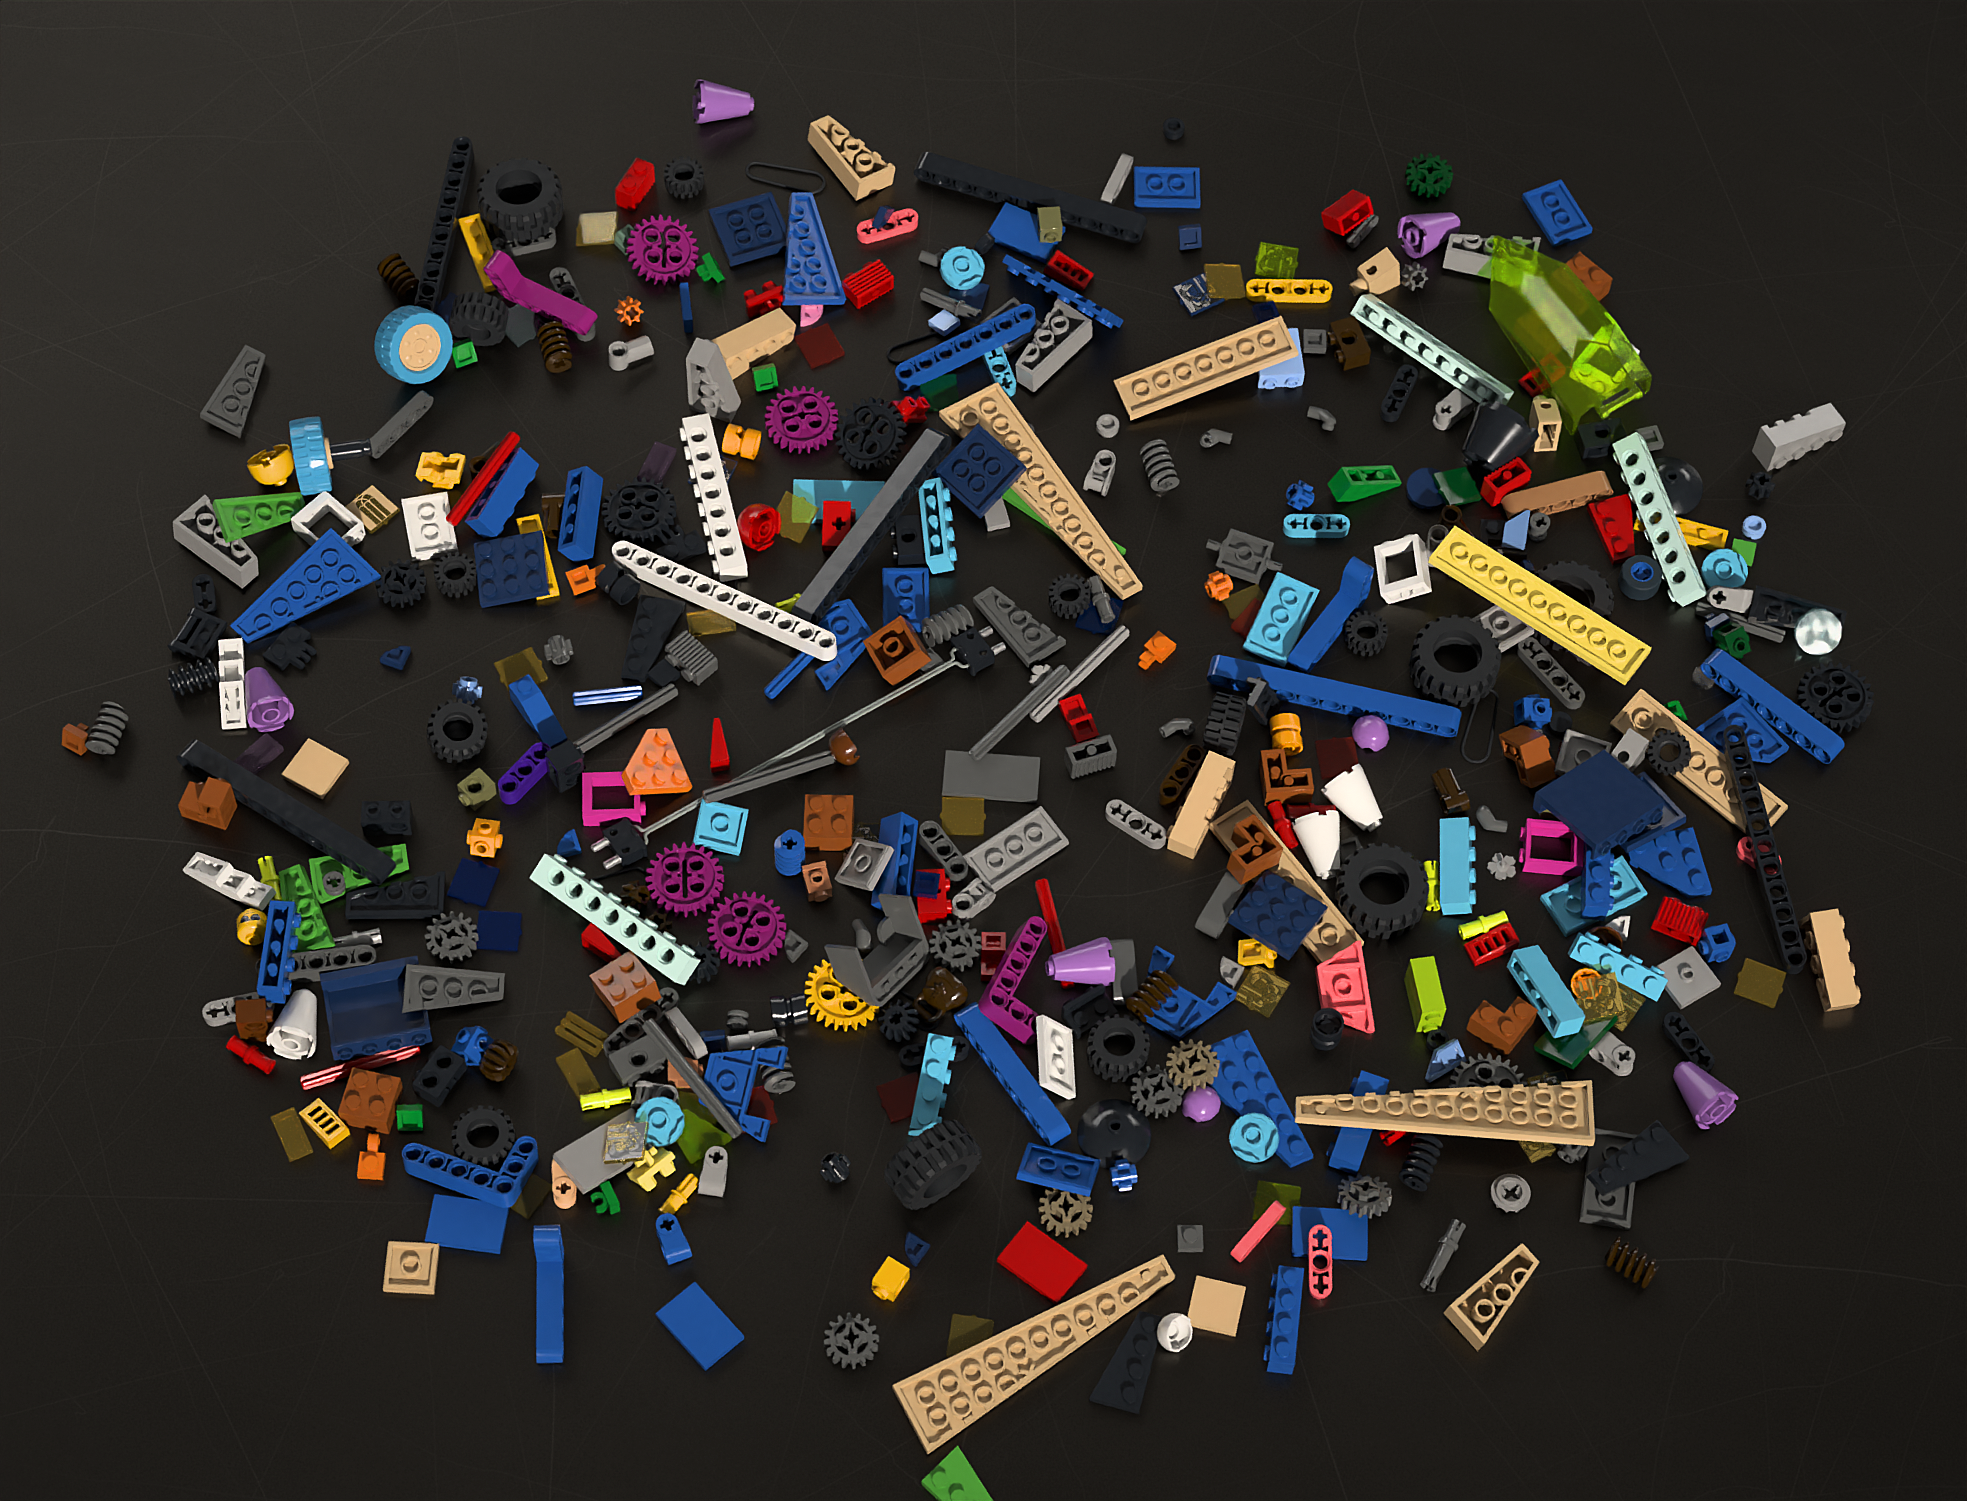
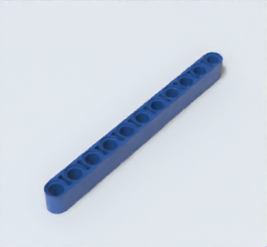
M1215 655L1211 658L1207 681L1216 686L1250 693L1252 689L1246 682L1247 677L1255 679L1260 677L1269 682V687L1277 694L1276 697L1279 700L1355 717L1376 715L1387 724L1445 737H1454L1458 733L1462 713L1458 708L1223 655Z

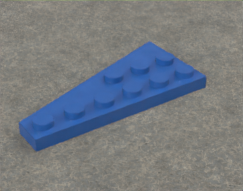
M792 193L789 198L782 305H844L846 296L813 193Z
M1007 254L1002 262L1008 265L1006 270L1017 276L1019 273L1026 275L1025 280L1035 286L1038 283L1044 285L1045 292L1054 297L1058 293V299L1072 307L1077 304L1076 309L1092 318L1095 314V319L1109 328H1112L1113 325L1120 328L1123 323V319L1058 282L1033 270Z
M330 528L230 627L245 642L250 643L380 579L381 575Z
M1243 1031L1212 1044L1211 1052H1217V1059L1220 1060L1218 1077H1214L1213 1084L1208 1082L1206 1084L1218 1093L1220 1100L1239 1118L1253 1112L1264 1114L1270 1118L1278 1128L1279 1143L1275 1153L1290 1168L1313 1159V1153L1298 1124L1295 1123V1119L1249 1031Z

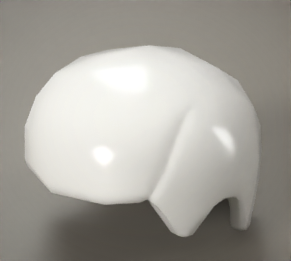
M1171 1313L1163 1317L1157 1329V1338L1160 1344L1165 1349L1173 1352H1180L1181 1349L1185 1348L1192 1339L1191 1319L1180 1313Z

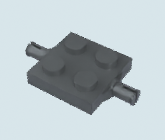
M1232 528L1222 543L1209 539L1206 548L1219 552L1215 570L1255 584H1259L1262 574L1267 568L1281 572L1283 563L1270 560L1274 547L1273 542Z

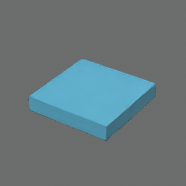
M702 798L692 844L695 843V846H704L708 849L739 856L749 809L716 801L707 804Z

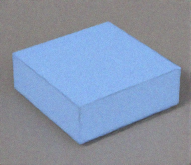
M944 309L928 320L929 327L945 337L960 326V319Z

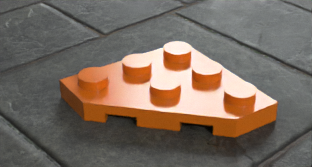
M647 729L633 752L628 765L621 774L629 795L689 792L692 784L668 729Z

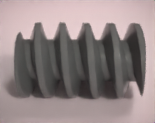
M1164 440L1150 441L1140 450V457L1148 474L1150 486L1155 491H1168L1179 484V479L1176 477L1177 472L1173 470L1174 464L1171 462V456L1168 455L1169 450L1165 447L1166 442Z
M957 604L954 608L950 607L946 611L933 614L930 618L926 617L921 622L922 635L929 647H934L935 641L941 644L943 638L948 641L951 639V635L956 637L959 635V632L964 633L967 628L969 630L974 627V621L970 612L962 604Z
M109 701L101 704L98 717L95 719L94 726L91 728V734L88 736V742L85 743L87 749L99 754L115 753V748L112 746L119 744L116 738L122 736L120 730L125 729L123 722H127L129 719L127 714L124 713L123 707Z
M780 1036L768 1038L760 1042L755 1050L783 1046L785 1039ZM788 1055L786 1056L783 1069L760 1064L759 1068L766 1091L782 1093L795 1086L796 1083L790 1081L794 1075L792 1072H789L792 1068L791 1064L786 1063L789 1061Z

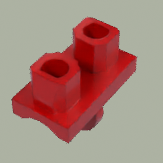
M769 281L762 286L763 293L757 295L752 289L744 292L746 314L748 317L751 318L757 314L763 316L781 308L783 299L782 285L777 287L773 281Z
M906 396L902 401L891 402L892 407H897L899 409L898 413L904 416L901 421L906 423L907 426L910 423H924L928 419L924 413L930 408V405L924 397H918L914 400L912 397Z

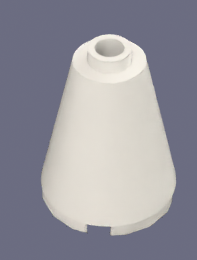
M1360 764L1352 767V772L1344 771L1325 785V789H1321V792L1363 831L1368 829L1371 832L1381 825L1379 820L1383 817L1364 770Z
M1335 810L1326 811L1327 815L1325 816L1319 815L1318 812L1311 813L1295 819V823L1292 822L1293 829L1316 875L1322 876V879L1333 878L1336 876V872L1340 870V818L1338 811Z
M301 989L295 991L268 1032L267 1044L268 1046L271 1044L275 1047L274 1052L278 1055L290 1059H301L302 1055L308 1054V1057H311L315 1052L317 998L310 990Z

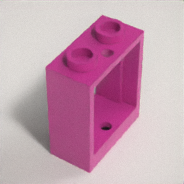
M623 772L582 773V816L584 826L615 825L622 821L623 817L628 818L632 825H641V816H646V802L641 801V795H634V809L593 810V787L625 786L621 777Z
M1527 818L1525 827L1520 828L1519 841H1523V848L1519 850V862L1523 863L1522 872L1579 877L1583 869L1584 841L1561 821ZM1531 835L1571 839L1570 862L1531 858Z

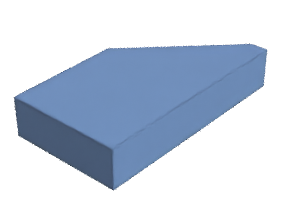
M1530 510L1524 511L1505 523L1501 547L1518 550L1525 549Z
M1452 1039L1433 1051L1425 1076L1427 1082H1432L1458 1067L1461 1061H1467L1458 1039Z

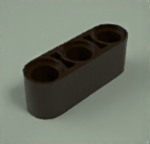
M1188 745L1162 781L1158 794V803L1161 807L1165 809L1175 808L1194 782L1199 768L1204 763L1205 751L1200 745ZM1190 757H1195V758H1197L1198 760L1192 761V760H1190L1189 758H1190ZM1177 775H1184L1186 778H1178ZM1165 793H1172L1174 796H1166Z

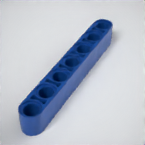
M1021 304L900 363L895 369L898 387L903 391L913 390L921 384L946 374L985 353L1031 332L1036 327L1034 307L1029 304Z
M1715 649L1701 664L1700 668L1704 675L1737 700L1743 697L1764 720L1819 761L1829 764L1844 748L1845 744L1841 737L1722 649Z
M973 1002L955 1013L954 1019L958 1027L1048 1146H1052L1069 1135L1071 1129L1064 1117L992 1021L980 1012L978 1003Z

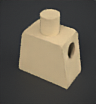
M1386 247L1357 268L1358 279L1350 283L1349 288L1355 296L1363 291L1366 294L1377 296L1400 284L1399 262Z
M1544 395L1534 397L1529 417L1530 429L1532 427L1536 428L1540 435L1533 445L1534 452L1557 450L1562 420L1556 400L1553 398L1546 399ZM1543 425L1547 427V431L1545 432L1543 429Z

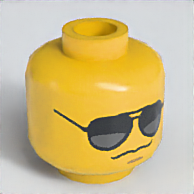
M254 908L247 909L239 914L236 920L237 937L239 940L249 945L262 943L267 924L266 914Z

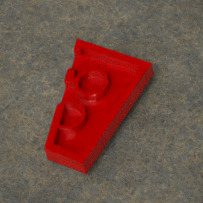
M1629 494L1588 504V513L1611 564L1623 563L1628 558L1635 556L1632 506Z

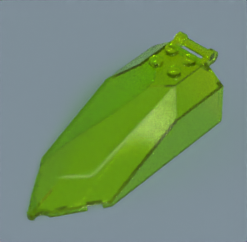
M1498 235L1493 237L1489 310L1541 387L1547 399L1553 398L1556 400L1561 420L1571 435L1575 434L1580 417L1590 408L1594 407L1599 416L1604 420L1610 416L1609 413L1634 399L1642 398L1643 394L1635 384L1636 382L1640 384L1645 393L1650 391L1652 375L1617 322L1567 264ZM1625 388H1628V393L1622 395L1621 397L1615 399L1607 405L1604 406L1601 403L1604 400L1610 398L1611 396L1617 394L1618 392L1624 390Z

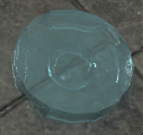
M1825 609L1809 610L1797 620L1794 627V637L1798 645L1805 652L1812 655H1823L1832 651L1838 645L1842 636V627L1838 618Z

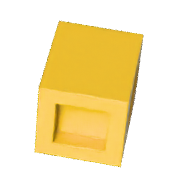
M888 1256L872 1279V1290H874L875 1295L883 1300L889 1299L893 1302L908 1281L910 1269Z

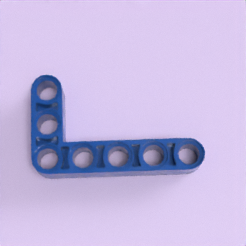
M1355 556L1350 559L1343 571L1339 592L1294 647L1287 659V663L1305 674L1310 673L1346 627L1350 617L1354 616L1366 601L1374 573L1373 567Z
M522 1136L517 1139L499 1172L418 1143H409L402 1150L404 1169L408 1174L501 1208H509L516 1203L539 1160L537 1142L530 1136Z
M534 1225L533 1239L537 1260V1363H563L564 1247L560 1225Z

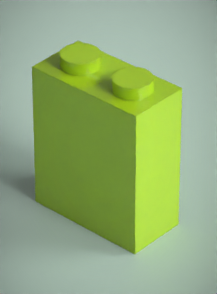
M1434 956L1410 959L1404 981L1416 1032L1430 1033L1432 1030L1441 1028L1446 1012Z

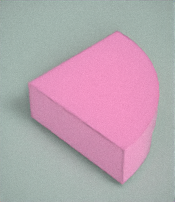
M801 305V326H807L816 322L823 313V305Z

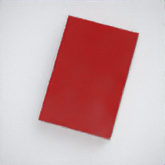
M1028 1221L997 1258L999 1264L1055 1305L1059 1304L1088 1266Z

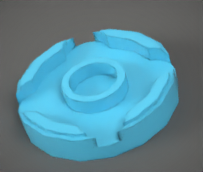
M963 246L951 248L944 254L940 262L942 278L955 289H971L979 284L983 277L984 263L982 257L973 249L970 250Z
M1717 549L1711 552L1704 560L1701 568L1702 580L1708 588L1714 585L1741 588L1748 575L1747 564L1744 558L1739 553L1737 554L1730 549Z
M657 1097L645 1101L638 1108L635 1123L646 1122L644 1141L647 1144L655 1147H664L676 1142L682 1135L685 1117L680 1106L672 1099Z
M1253 1112L1243 1117L1241 1116L1235 1121L1230 1130L1229 1140L1233 1151L1238 1157L1247 1162L1257 1163L1265 1161L1274 1154L1278 1148L1279 1133L1278 1128L1270 1118L1264 1114Z

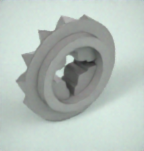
M1515 1174L1499 1176L1495 1179L1490 1189L1491 1200L1495 1202L1497 1208L1504 1209L1506 1213L1509 1211L1517 1213L1520 1209L1525 1208L1531 1196L1528 1183L1522 1177ZM1516 1188L1515 1199L1513 1197L1504 1199L1506 1195L1505 1190L1511 1191Z

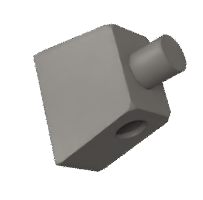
M1629 728L1610 755L1633 773L1646 756L1649 740Z

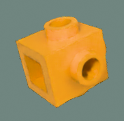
M476 818L473 829L468 830L467 834L470 854L481 857H494L497 848H501L503 834H500V821Z

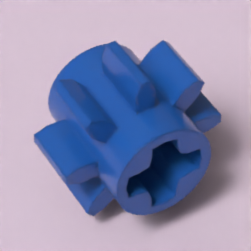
M1299 480L1298 485L1295 483L1291 484L1286 492V497L1289 499L1287 504L1300 511L1303 507H1309L1314 501L1313 487Z
M1127 1159L1115 1160V1167L1109 1168L1112 1186H1118L1119 1191L1132 1190V1183H1137L1135 1164L1129 1165Z

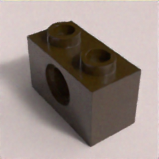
M1352 316L1330 322L1329 330L1326 333L1327 342L1333 346L1337 363L1341 364L1343 370L1369 364L1371 350L1356 317Z

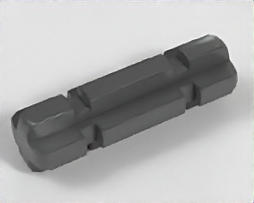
M1373 213V215H1370V217L1361 222L1353 233L1347 237L1346 244L1351 248H1356L1360 244L1359 241H1362L1372 230L1371 228L1375 227L1378 223V216Z

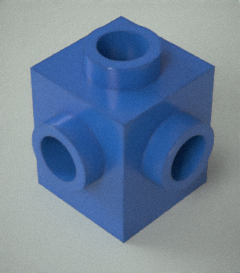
M1534 694L1527 695L1513 703L1516 726L1524 724L1537 730L1551 722L1552 708L1549 699L1540 698V695Z
M1727 923L1704 929L1698 942L1699 951L1702 955H1705L1707 962H1723L1727 960L1736 945L1735 938L1730 932Z
M480 1026L464 1027L457 1034L456 1042L451 1051L463 1057L467 1066H478L481 1064V1058L488 1049V1045L492 1044L494 1040L487 1035L488 1031Z

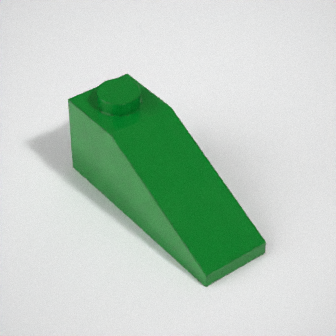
M1392 465L1341 467L1328 482V486L1337 502L1356 501L1402 484Z

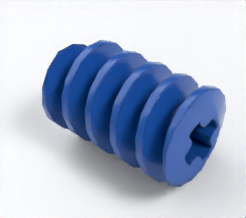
M789 829L780 835L774 844L776 869L779 873L786 876L798 874L802 871V866L805 865L804 837L798 831Z

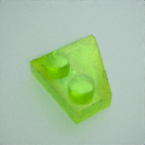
M688 1109L682 1111L685 1117V1126L682 1135L676 1142L690 1165L705 1157L709 1148L713 1146L721 1147L732 1140L729 1134L720 1131L708 1121L697 1117L696 1114Z

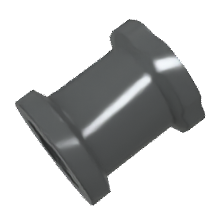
M1535 513L1530 518L1527 535L1532 541L1539 542L1543 541L1547 536L1550 518L1544 513Z

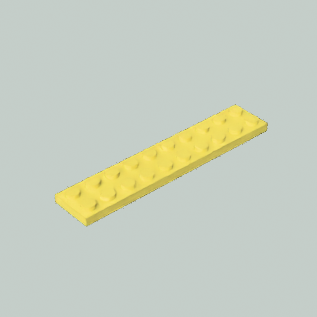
M1456 526L1453 527L1429 557L1428 563L1624 685L1630 680L1651 651V647Z

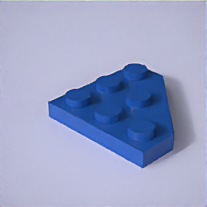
M1743 697L1694 730L1724 754L1721 744L1724 730L1730 725L1740 726L1745 732L1752 761L1771 763L1787 752L1789 748L1783 739ZM1731 735L1727 737L1731 742L1739 741L1736 736Z
M1693 827L1669 831L1626 853L1630 865L1637 869L1639 867L1650 873V877L1665 886H1672L1687 899L1711 895L1712 893L1711 884Z

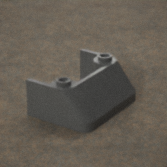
M880 894L878 896L886 917L880 921L877 927L880 944L864 960L861 959L857 947L831 944L825 946L837 981L870 1006H883L929 960L930 948L911 896Z

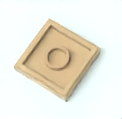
M308 738L281 775L283 779L323 799L348 766L349 761Z
M388 1241L383 1291L435 1294L439 1243Z
M1196 1276L1187 1316L1191 1319V1326L1235 1337L1246 1287Z

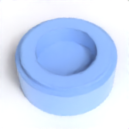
M1758 516L1747 517L1742 525L1743 534L1750 539L1761 538L1766 529L1765 521Z

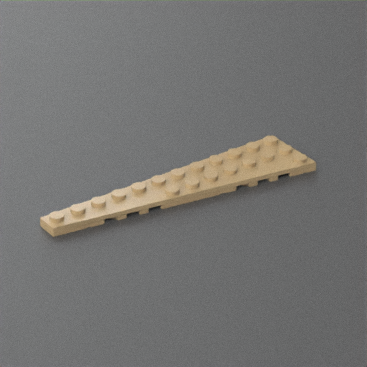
M998 382L939 411V417L962 440L979 424L1027 467V470L1010 488L1122 600L1142 590L1143 585Z
M1592 1080L1561 1082V1085L1548 1086L1547 1083H1538L1534 1087H1524L1523 1084L1513 1085V1088L1486 1086L1414 1090L1413 1093L1400 1094L1399 1091H1392L1389 1095H1376L1373 1092L1365 1093V1096L1355 1097L1351 1094L1296 1097L1295 1123L1594 1146L1595 1142Z
M1164 1255L894 1384L893 1390L927 1455L1173 1281L1175 1275Z

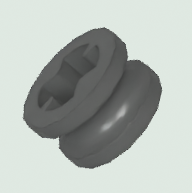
M329 872L323 878V886L327 894L338 896L345 891V879L340 872ZM332 880H336L337 887L331 885Z
M731 1010L727 1013L729 1020L726 1022V1026L733 1030L748 1028L746 1020L749 1019V1014L747 1012Z

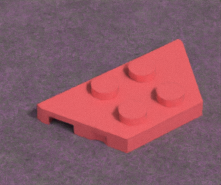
M1361 940L1343 951L1338 952L1332 958L1319 964L1315 968L1321 1009L1332 1008L1337 1010L1343 1016L1344 1024L1370 1034L1375 1031L1362 945Z

